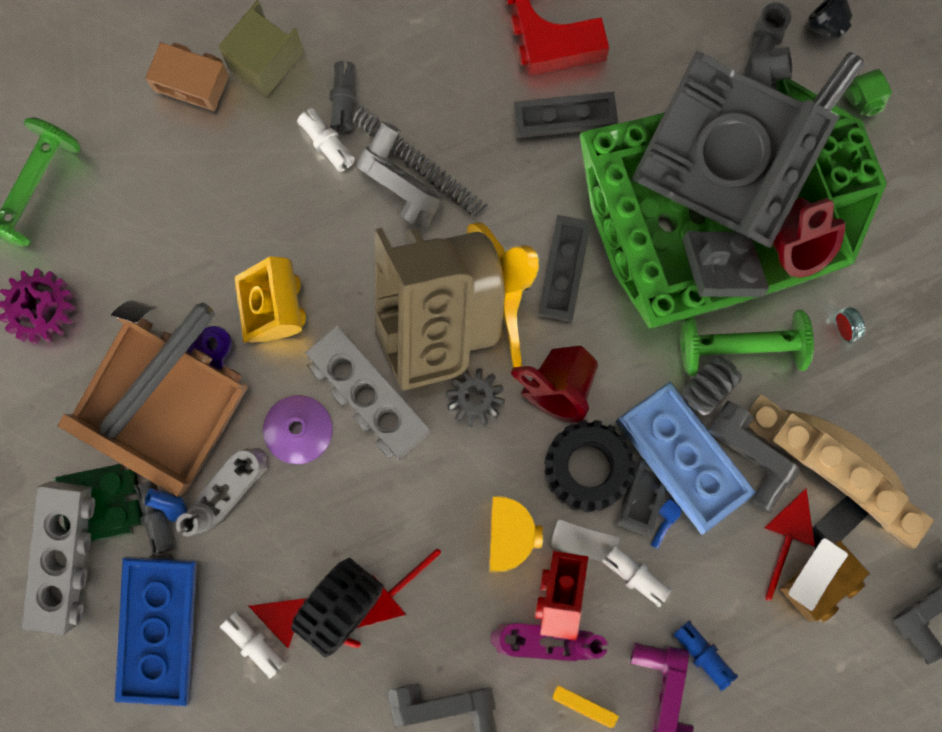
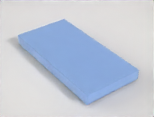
M671 381L615 421L701 535L756 494L749 482L715 438L708 432V429Z

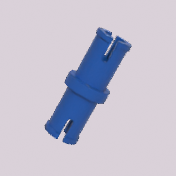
M690 620L673 634V637L694 658L692 663L697 668L701 666L719 687L720 691L726 689L732 684V681L734 682L738 678V675L732 671L716 652L718 648L715 644L710 645L692 625Z

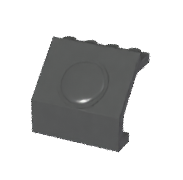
M696 51L631 180L771 248L839 116L816 102L806 99L804 103L730 69L703 52Z

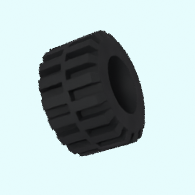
M582 420L578 424L568 425L561 433L556 435L545 457L544 474L545 479L549 483L548 487L551 493L554 492L558 497L557 500L562 504L565 503L570 506L569 508L576 511L578 509L584 510V512L600 511L617 502L628 491L627 489L634 479L633 471L636 469V461H633L632 458L634 454L632 446L628 447L626 443L627 438L623 433L619 435L615 431L616 427L611 424L608 426L602 425V421L598 420L593 422ZM580 447H594L607 457L610 472L602 484L595 487H586L576 482L571 476L568 469L569 459L572 453Z
M349 557L339 562L309 595L296 613L291 630L324 657L330 656L343 645L380 598L384 585Z

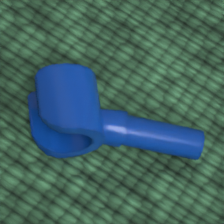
M667 499L660 507L659 514L665 520L661 523L651 543V546L659 549L668 529L681 515V508L671 499Z

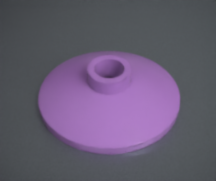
M303 395L289 396L274 404L267 413L263 424L264 441L270 452L278 459L290 464H305L317 459L327 449L332 438V421L325 407L317 400ZM294 422L302 424V430L298 434L290 432V426Z

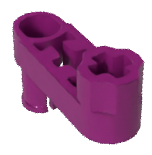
M501 623L497 629L492 631L490 636L491 644L497 649L499 654L513 657L577 661L602 658L608 650L602 649V645L608 646L603 636L579 629L577 640L549 636L551 639L564 640V647L550 646L548 653H546L545 646H540V639L547 637V635L540 634L541 625ZM506 634L516 636L515 644L505 643Z
M634 642L630 664L661 670L663 675L652 732H694L693 725L678 722L687 675L689 651L671 646H666L663 649Z

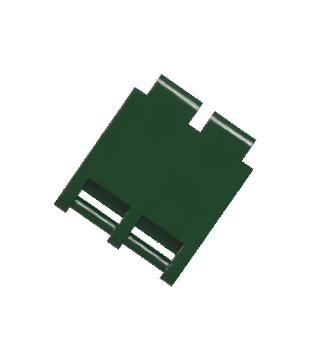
M116 464L52 478L53 482L92 487L91 497L95 499V509L91 519H88L87 533L91 534V542L134 534L133 527L141 525L140 517L143 515L139 500H128V496L137 494L134 486L138 485L136 472L131 469L124 470L123 465ZM60 514L63 529L69 531L71 526L69 519L65 515Z

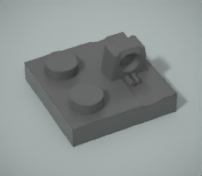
M687 231L682 238L700 297H764L769 290L754 242L751 238L738 232Z

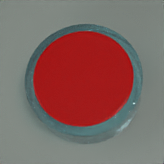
M847 307L836 312V327L844 341L853 343L864 338L865 324L862 316L855 308Z

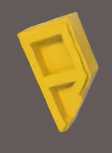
M557 685L552 695L553 700L609 728H614L619 718V715L559 685Z

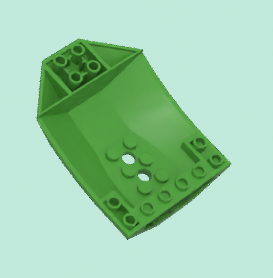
M791 79L776 80L777 91L805 103L806 99L813 101L817 94ZM836 105L831 112L839 116L796 199L802 197L810 203L825 198L833 201L832 217L836 220L841 218L846 222L841 248L834 259L821 271L811 276L797 278L790 276L780 265L779 253L773 245L769 248L753 240L769 287L765 295L852 265L856 260L887 185L863 122ZM665 112L580 133L593 217L614 275L649 329L758 298L700 297L682 238L687 231H735L706 216L703 224H696L689 217L690 208L631 180ZM660 217L670 220L673 226L672 232H667L660 227Z

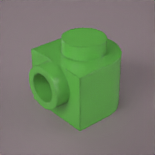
M879 69L856 76L846 89L849 103L852 106H856L859 115L866 114V116H872L882 111L893 93L884 74Z

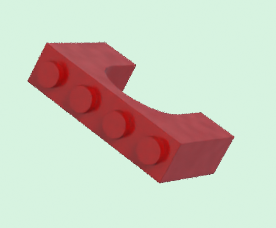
M506 0L507 6L513 5L515 15L510 17L514 36L520 35L522 46H518L519 61L521 66H527L529 77L607 61L609 44L602 17L570 24H555L541 18L534 11L529 0Z

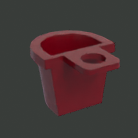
M802 197L796 199L772 245L779 253L780 265L790 276L802 278L821 271L834 259L840 250L844 239L846 222L841 218L836 220L832 217L834 203L829 198L810 203Z
M582 345L553 348L539 370L531 366L514 367L511 375L524 386L520 394L539 410L553 418L565 422L578 423L585 419L589 411L587 399L598 369V363ZM524 375L530 376L533 379L530 381Z

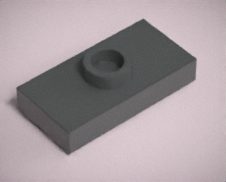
M639 458L636 461V469L633 471V482L627 489L628 491L626 492L616 525L650 537L656 524L666 488L646 461Z

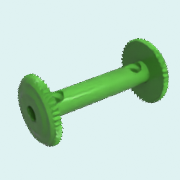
M36 117L25 119L23 124L30 131L38 135L39 139L0 209V239L19 247L29 246L31 241L15 231L14 228L56 150L60 147L73 153H79L81 149L79 142L69 133ZM44 145L50 146L46 151L42 149ZM8 214L12 215V219H11V220H9V221H6V220H5V216H6V215H8Z
M796 310L792 317L791 330L708 335H698L694 317L684 319L681 325L680 336L684 370L689 376H695L698 372L699 356L792 351L796 368L799 371H805L811 365L814 354V334L810 317L803 310Z

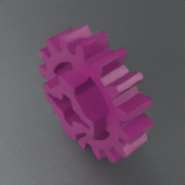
M38 268L34 269L33 276H30L24 270L21 271L20 281H16L13 278L8 279L12 286L11 289L0 290L6 296L5 301H0V308L5 310L4 313L0 314V321L8 323L5 330L12 335L16 333L15 338L22 342H25L28 338L29 342L34 345H38L40 337L49 343L52 342L51 333L53 332L63 335L64 331L61 325L63 323L72 324L73 322L67 317V313L76 311V307L68 303L69 300L75 297L74 293L70 290H65L68 284L61 278L57 280V275L51 271H48L44 276V272ZM38 286H47L53 291L49 292L47 290L42 292ZM24 321L26 323L31 321L35 328L25 327L20 322Z

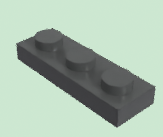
M614 92L514 102L517 138L583 132L618 124Z
M557 215L538 316L572 322L591 221Z

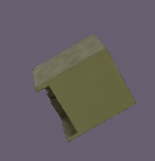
M258 0L218 45L228 69L266 98L304 54L297 29L294 27L287 35L265 18Z

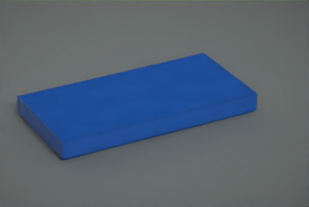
M129 556L122 559L115 702L187 706L189 704L197 560Z

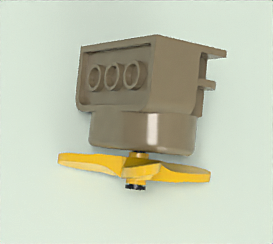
M482 222L469 224L467 234L426 241L423 240L417 229H410L406 233V245L393 248L383 229H375V335L402 391L449 380L464 373L469 365L470 351L491 347L498 343L502 332L503 317L506 325L512 369L522 366L517 312L522 292L529 290L539 268L538 257L532 247L521 245L505 252L503 246L491 230Z

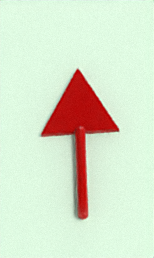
M807 488L764 527L767 530L786 536L765 596L767 601H771L792 540L794 539L815 547Z
M435 549L388 592L383 587L380 598L357 628L407 615L392 597L441 554V550Z
M307 598L249 605L248 607L289 649L294 635V631L291 630L293 619ZM348 638L343 643L354 648H360L361 646L359 641Z

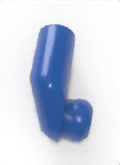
M152 488L146 494L145 505L162 510L169 521L176 522L178 517L185 514L188 510L182 497Z

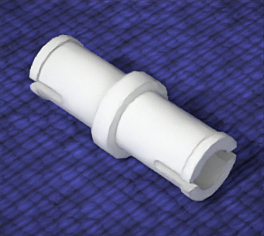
M315 109L307 110L310 115L309 117L303 112L297 122L312 138L316 150L323 152L338 172L345 170L343 164L348 169L355 161V157L340 142L336 130L333 128L329 129L318 116Z
M617 545L612 547L611 551L607 553L601 562L627 581L625 584L630 589L636 588L655 603L657 607L662 605L672 591L670 587H667L647 571L648 566L644 563L639 565L620 550Z
M235 611L229 619L239 629H235L228 620L219 628L242 649L240 653L244 657L249 656L270 679L277 670L267 660H270L278 669L286 661L264 641L266 636L262 632L257 634L239 613Z

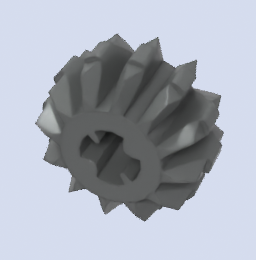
M721 355L716 356L705 364L690 380L683 390L682 397L688 401V405L695 411H699L702 415H708L739 384L742 374L732 362L727 361Z
M481 368L476 370V378H471L470 372L466 369L463 373L465 382L458 378L451 380L453 386L458 390L451 389L446 391V397L455 400L447 405L448 411L461 409L456 414L455 420L460 423L466 415L469 416V428L474 427L475 418L478 417L483 427L488 426L486 414L488 413L491 417L497 419L500 413L493 406L500 407L505 404V399L495 396L503 392V385L491 387L496 376L491 373L483 380V369ZM471 391H476L477 395L483 394L485 398L481 397L480 405L476 406L473 401H466V398L470 399Z

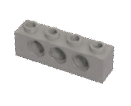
M335 326L305 352L311 361L306 366L319 381L326 377L334 386L329 392L342 407L349 403L357 412L352 418L365 432L370 428L379 437L375 444L388 458L394 454L400 461L430 434V429L338 326ZM343 362L351 364L352 371L347 377L338 378L334 376V369L338 364ZM371 388L375 391V397L370 403L361 404L357 401V393L361 389ZM386 413H393L398 417L397 425L391 430H384L379 426L380 418Z
M53 481L37 486L22 620L23 630L65 635L81 621L83 604L79 603L80 590L84 588L87 579V569L83 568L84 554L88 553L91 544V534L87 533L88 519H91L95 509V499L91 497L92 487ZM60 514L65 515L69 519L71 524L69 531L61 527L59 523ZM56 550L64 553L66 565H61L57 562L55 558ZM52 586H56L61 590L62 600L54 598L51 593Z

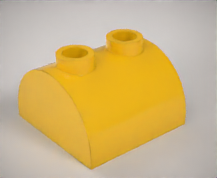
M269 256L234 277L243 343L284 339L302 331L306 321V314L304 309L298 305L297 294L301 288V281L299 276L294 274L290 259Z
M493 496L489 572L502 573L515 569L522 564L532 549H540L542 547L543 525H535L530 513L519 502L507 497Z

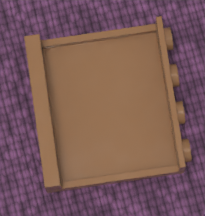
M118 318L117 320L123 323L120 331L72 414H64L57 426L173 495H187L246 392L248 385L240 381L242 377L240 373L225 365L220 370L210 364L212 357L194 348L192 352L186 351L119 435L113 439L106 437L99 432V425L172 336V334L166 331L162 335L152 331L151 327L153 324L144 318H141L138 323Z

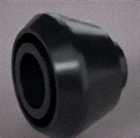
M823 1L809 16V29L826 38L832 36L835 38L841 37L852 26L849 21L853 15L848 1Z

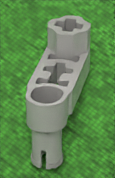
M381 121L370 147H365L356 165L368 176L407 201L400 213L406 221L422 229H427L443 197L389 161L387 156L401 130L388 122Z
M247 448L234 453L193 501L192 507L185 514L178 517L176 521L177 531L185 530L181 535L189 537L194 534L205 533L221 522L257 478L266 473L268 469L267 454L260 448ZM250 458L253 462L250 465L253 469L249 471L245 468L247 464L245 459ZM227 484L230 487L227 492L230 498L226 497L221 499L216 505L212 504L210 501L215 500L221 492L217 486L221 487Z

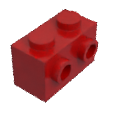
M553 551L550 570L543 569L540 590L546 591V596H538L535 619L542 620L541 635L577 640L589 556Z

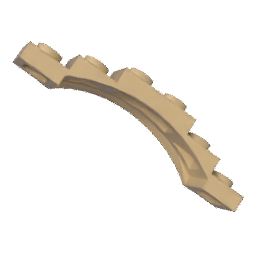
M762 394L758 395L747 410L754 417L747 428L748 431L766 444L770 443L829 481L883 526L882 529L910 549L917 547L935 520L909 502L910 497L907 496L900 479L890 465L873 448L852 433L827 420L802 412L782 410Z

